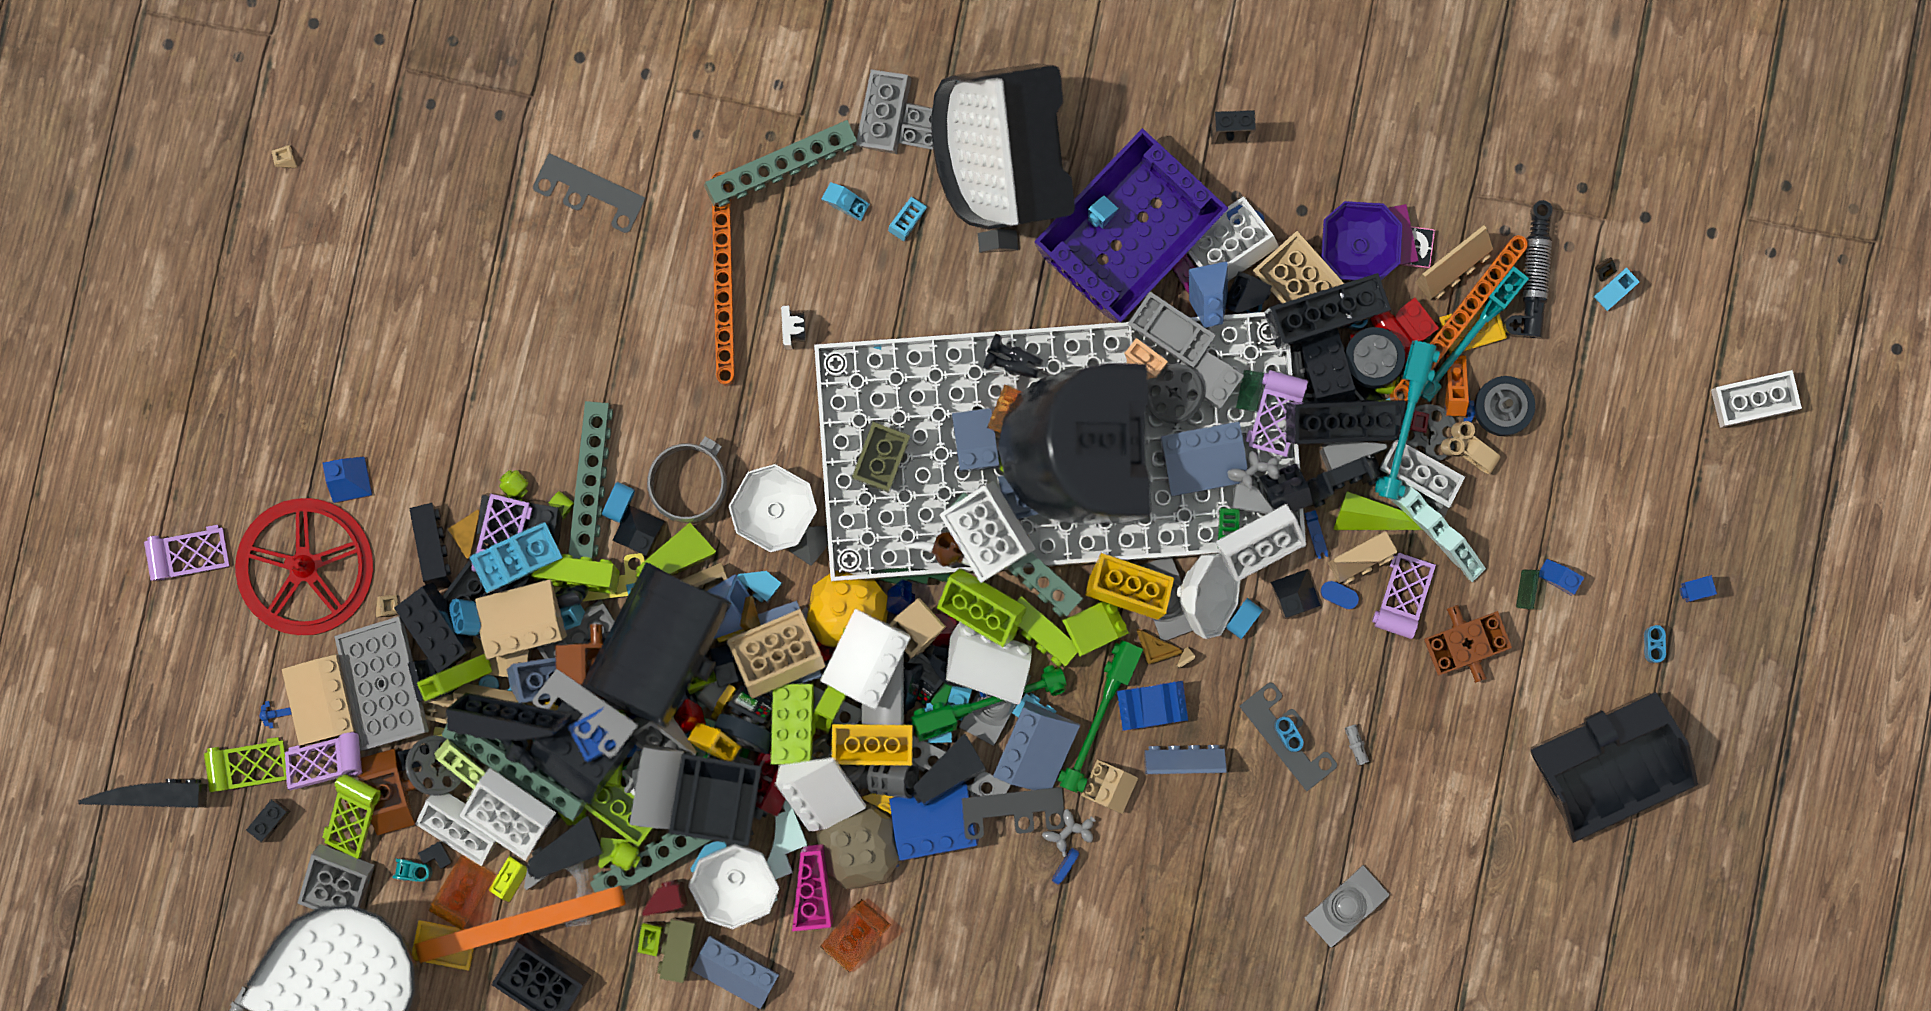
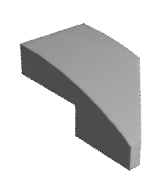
M641 751L634 753L627 766V770L622 771V776H625L626 779L625 793H630L634 788L632 771L639 769Z

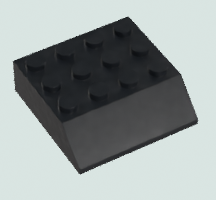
M563 701L556 711L570 713L572 718L553 735L536 738L530 755L540 764L539 769L591 806L638 740L631 734L613 757L603 754L587 763L568 726L576 723L583 714Z
M682 754L668 833L749 846L761 766Z

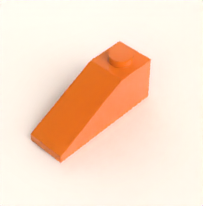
M1459 356L1446 372V416H1466L1469 404L1466 356Z

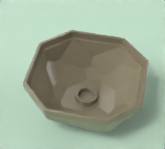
M871 804L866 805V809L827 829L819 830L816 835L818 845L823 844L828 877L846 890L885 883L901 861L899 860L892 818Z

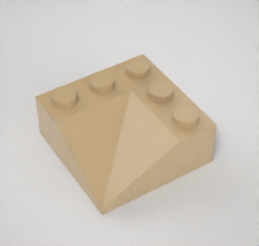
M1385 531L1328 562V565L1338 583L1343 581L1344 584H1347L1355 579V574L1361 572L1364 575L1373 570L1372 565L1378 563L1381 566L1394 559L1393 554L1397 550Z

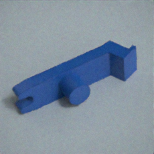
M1316 510L1304 513L1317 558L1321 559L1320 554L1322 552L1325 557H1328V550Z

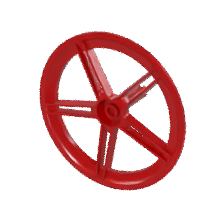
M291 499L270 507L250 524L238 547L235 563L236 580L240 594L247 607L259 620L269 627L292 635L320 634L332 630L347 621L365 600L373 576L372 550L361 526L350 514L340 507L319 499ZM300 512H303L305 547H300ZM307 512L318 513L331 518L344 528L353 542L315 555L310 554ZM296 513V554L294 556L253 547L259 535L268 525L280 517ZM353 545L355 546L354 550L324 562L322 561V556ZM251 551L285 558L284 564L252 555ZM357 552L358 575L356 583L347 600L341 605L317 571L319 567ZM250 558L288 569L290 572L269 608L259 600L252 587L249 575ZM317 580L337 605V610L331 606L316 588L314 583ZM302 581H306L332 612L323 618L312 621H292L278 616ZM292 582L294 586L286 595V597L279 605L275 613H273L272 609L276 605L277 601L283 594L288 584Z

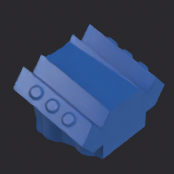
M1183 681L1117 691L1123 731L1188 720Z

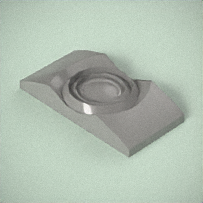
M1152 292L1148 293L1128 323L1131 328L1146 339L1157 344L1173 357L1192 368L1196 366L1216 336Z
M1160 558L1142 565L1141 567L1174 577L1166 614L1159 620L1153 619L1160 639L1166 641L1193 631L1183 612L1180 597L1177 596L1178 587L1182 585L1173 559Z
M1027 675V679H1026L1025 685H1027V683H1028V681H1029V679H1030V677H1031L1030 675ZM978 691L972 703L986 698L981 697ZM1005 700L972 711V713L964 717L959 728L994 746L1016 704Z
M1362 865L1306 915L1304 919L1331 948L1374 911L1389 896V893Z

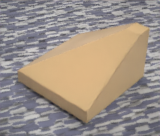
M290 145L271 151L275 167H297Z
M397 595L377 597L376 617L398 615L394 609L398 605Z
M1188 647L1184 649L1176 664L1177 668L1195 659V655Z

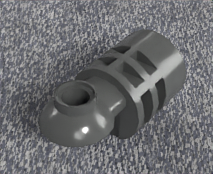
M912 761V765H870L869 770H864L863 774L851 784L856 791L864 788L869 789L870 793L911 799L914 796L913 793L916 792L913 786L919 781V768L914 761Z

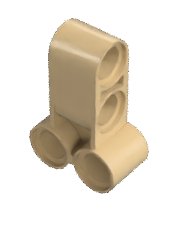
M1471 422L1455 423L1451 428L1453 438L1444 439L1441 443L1442 452L1447 456L1461 455L1482 472L1491 474L1501 459L1500 455L1474 436L1475 427ZM1462 426H1464L1465 428L1464 435L1461 433ZM1451 442L1455 444L1454 451L1450 448Z

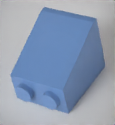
M1221 262L1189 269V301L1203 327L1223 324L1228 297V263Z
M735 574L707 591L731 602L714 639L742 629L740 620L745 597L750 595Z

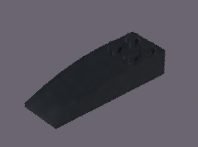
M1376 273L1272 306L1264 314L1276 347L1280 349L1391 311V307L1379 274Z
M1406 400L1286 402V442L1292 444L1399 440L1405 417Z
M465 693L446 709L447 731L471 735L475 738L498 740L531 739L553 735L572 718V714Z
M165 779V783L137 784L100 792L78 800V804L206 808L207 784H202V780L185 779V783H182V779Z

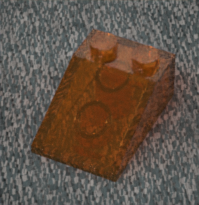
M461 855L432 901L429 911L459 929L464 930L496 874Z
M861 899L852 907L820 947L850 973L883 936L891 924Z

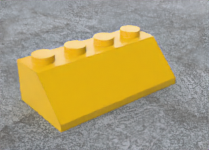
M1101 553L1089 577L1085 596L1159 620L1166 614L1174 577Z
M832 724V758L836 760L838 765H912L913 725Z

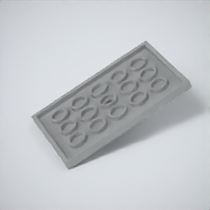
M398 616L334 636L355 731L359 735L360 751L429 732L422 701L417 702L407 664L413 662L405 624Z

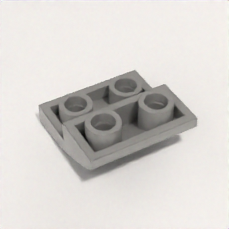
M906 103L899 143L933 150L932 107Z

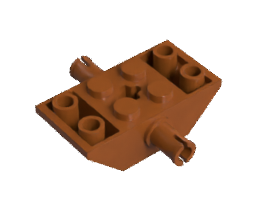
M1459 605L1448 608L1447 611L1453 623L1452 628L1424 639L1437 675L1439 676L1467 665V667H1470L1475 683L1487 679L1480 663L1482 659L1512 648L1498 611L1467 622L1462 617ZM1465 638L1471 643L1469 649L1462 645L1465 642Z
M602 624L590 625L591 643L555 646L556 669L579 685H582L604 643L602 639ZM592 692V694H594L596 697L604 701V698Z
M396 749L362 757V773L358 775V780L380 791H383V787L388 789L387 796L380 795L371 818V823L377 836L416 825L408 797V791L415 790L416 788L409 779L405 780L403 778Z

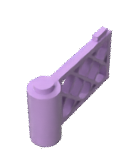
M1272 370L1264 373L1261 384L1265 386L1252 431L1248 430L1246 437L1249 447L1287 457L1290 443L1286 442L1284 436L1286 432L1282 433L1277 424L1285 419L1286 416L1275 421L1270 411L1281 406L1286 415L1283 403L1289 400L1302 402L1308 380ZM1267 394L1275 396L1279 404L1269 409L1265 403ZM1279 397H1280V398H1284V399H1286V400H1284V401L1281 402L1280 399H1279ZM1265 406L1266 411L1262 413L1263 407ZM1268 412L1274 423L1263 428L1260 423V417ZM1275 425L1281 435L1270 440L1265 430ZM1263 431L1268 442L1263 445L1253 444L1255 435ZM1282 437L1286 443L1284 452L1276 450L1272 442ZM1270 444L1272 448H1268V447H1264V446Z
M490 494L476 553L485 550L482 549L483 543L489 537L497 544L498 542L493 535L502 529L509 539L510 535L505 527L514 522L518 527V533L523 532L526 519L530 520L532 508L529 507L530 503ZM494 499L501 500L506 508L496 513L492 507ZM516 504L524 506L522 515L515 518L510 510ZM508 510L513 520L503 525L498 515ZM496 518L501 527L491 533L488 528V522ZM472 564V571L476 572V570H475V568H474V566H473V564Z
M213 525L206 527L207 531L163 539H159V536L147 537L144 546L150 580L159 581L171 577L230 567L223 528ZM219 533L220 542L216 547L207 542L211 534ZM194 537L203 541L196 551L187 545L191 538ZM178 541L183 546L175 554L170 551L169 542ZM205 543L214 548L208 559L198 553ZM185 547L194 552L188 562L179 557ZM218 551L223 555L225 563L216 565L210 560ZM196 555L206 560L201 568H195L191 565ZM177 558L186 563L182 571L174 572L173 564Z
M1398 553L1397 556L1393 555L1395 558L1391 560L1389 567L1393 568L1380 610L1379 612L1375 611L1372 622L1375 623L1374 627L1413 639L1436 565ZM1400 559L1408 561L1411 569L1402 573L1399 567ZM1421 566L1430 568L1428 576L1421 579L1416 569ZM1413 570L1418 581L1409 585L1404 574ZM1401 576L1406 587L1396 591L1393 581ZM1420 583L1423 592L1415 597L1410 587ZM1408 589L1412 599L1403 603L1398 593ZM1393 595L1396 596L1400 604L1395 608L1386 606L1388 598ZM1414 601L1417 607L1416 614L1408 613L1405 605Z
M355 732L344 733L339 738L302 748L300 745L288 748L289 751L285 752L287 789L290 791L336 779L344 774L354 777L362 773L359 735ZM335 745L336 751L331 757L326 754L330 746ZM312 751H319L320 753L313 762L308 759ZM300 755L301 759L296 766H293L291 757ZM325 755L329 760L322 769L317 764ZM307 760L311 763V765L307 769V771L303 773L299 769ZM335 762L338 772L328 773L327 770ZM315 767L321 770L316 778L309 777ZM297 772L301 773L303 776L300 781L293 783L295 774Z

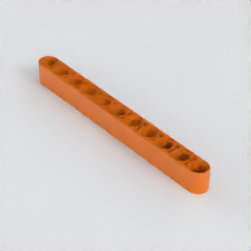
M724 172L715 173L712 179L724 174ZM730 184L723 186L724 191L727 193L731 192ZM729 199L730 203L719 207V205L713 207L712 204L716 377L723 386H729L735 380L731 199ZM721 216L727 218V222L724 225L717 224V219ZM720 236L728 238L727 242L723 245L717 243V239ZM726 255L728 261L725 264L718 263L719 256ZM722 274L729 277L728 281L724 284L718 282V278ZM721 294L729 295V300L726 303L719 302L718 299ZM722 313L729 314L730 317L727 322L719 321V316ZM724 332L730 334V339L727 342H722L719 339L720 335ZM723 352L730 353L728 361L720 360V355ZM725 371L731 373L728 381H723L720 378L721 374Z
M1514 236L1505 245L1429 344L1437 346L1440 351L1437 363L1526 250L1528 243L1523 236ZM1513 242L1520 245V250L1513 247ZM1501 257L1507 258L1509 265L1503 264ZM1490 272L1497 274V280L1490 277ZM1478 287H1483L1486 290V294H1481L1478 291ZM1467 301L1474 304L1473 310L1467 307ZM1456 316H1459L1462 319V325L1456 323ZM1444 331L1451 334L1450 340L1444 337ZM1432 363L1431 370H1433L1437 363ZM1401 379L1392 390L1390 400H1400L1396 392L1401 391L1405 396L1404 400L1407 402L1409 381Z
M620 885L414 945L419 963H423L624 906L626 901L622 886Z

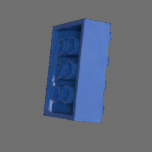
M967 783L960 785L926 806L922 802L918 804L914 796L911 799L889 798L899 860L978 845L979 839L968 840L964 832L962 798L970 797ZM971 823L968 827V832L973 836L978 834L975 823Z

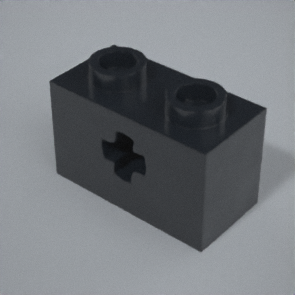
M271 799L246 831L261 843L266 842L291 811L278 800Z

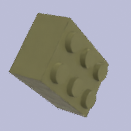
M872 422L852 479L890 493L910 441V435Z
M672 918L670 922L666 923L665 934H668L667 941L663 942L661 954H664L663 961L659 962L657 969L660 979L680 983L686 981L697 922Z

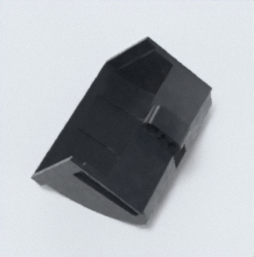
M646 562L581 686L640 718L667 728L693 678L695 677L706 682L710 678L716 663L705 658V655L731 602L687 584Z
M1656 692L1647 693L1606 713L1600 710L1585 717L1584 723L1534 745L1530 750L1548 790L1564 819L1568 835L1573 843L1699 785L1690 744Z

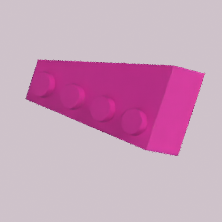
M823 844L804 846L800 856L792 931L831 928L834 920Z

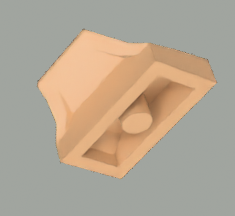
M1137 338L1124 353L1127 363L1147 365L1148 379L1156 378L1168 364L1167 360Z

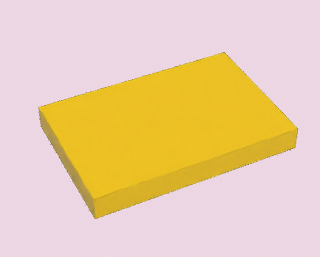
M1486 304L1481 306L1448 349L1450 355L1480 319ZM1452 314L1439 317L1441 327ZM1500 314L1496 315L1482 327L1464 351L1507 339ZM1456 316V323L1462 325V319L1459 316ZM1444 331V337L1450 340L1451 334Z
M418 920L414 944L465 929ZM413 944L412 955L414 960L419 961L415 945ZM474 948L426 961V963L469 971Z

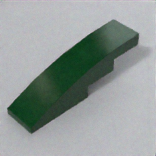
M888 568L871 572L872 574L909 571V568ZM911 568V571L925 570V569H915V568ZM950 574L880 578L879 580L906 587L908 580L927 585L928 579L932 578L947 583Z

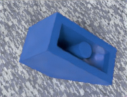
M1549 559L1545 560L1537 574L1539 578L1570 596L1575 595L1584 579L1583 576Z
M1712 575L1681 583L1680 594L1686 602L1717 594Z

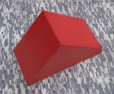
M689 699L684 700L673 717L684 734L692 731L697 723L706 724L701 707Z

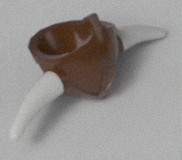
M950 532L939 534L935 543L916 542L905 545L906 549H921L934 554L938 563L943 567L957 562L970 566Z

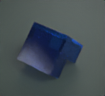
M902 579L888 590L887 611L899 615L915 601V594L912 593V583Z

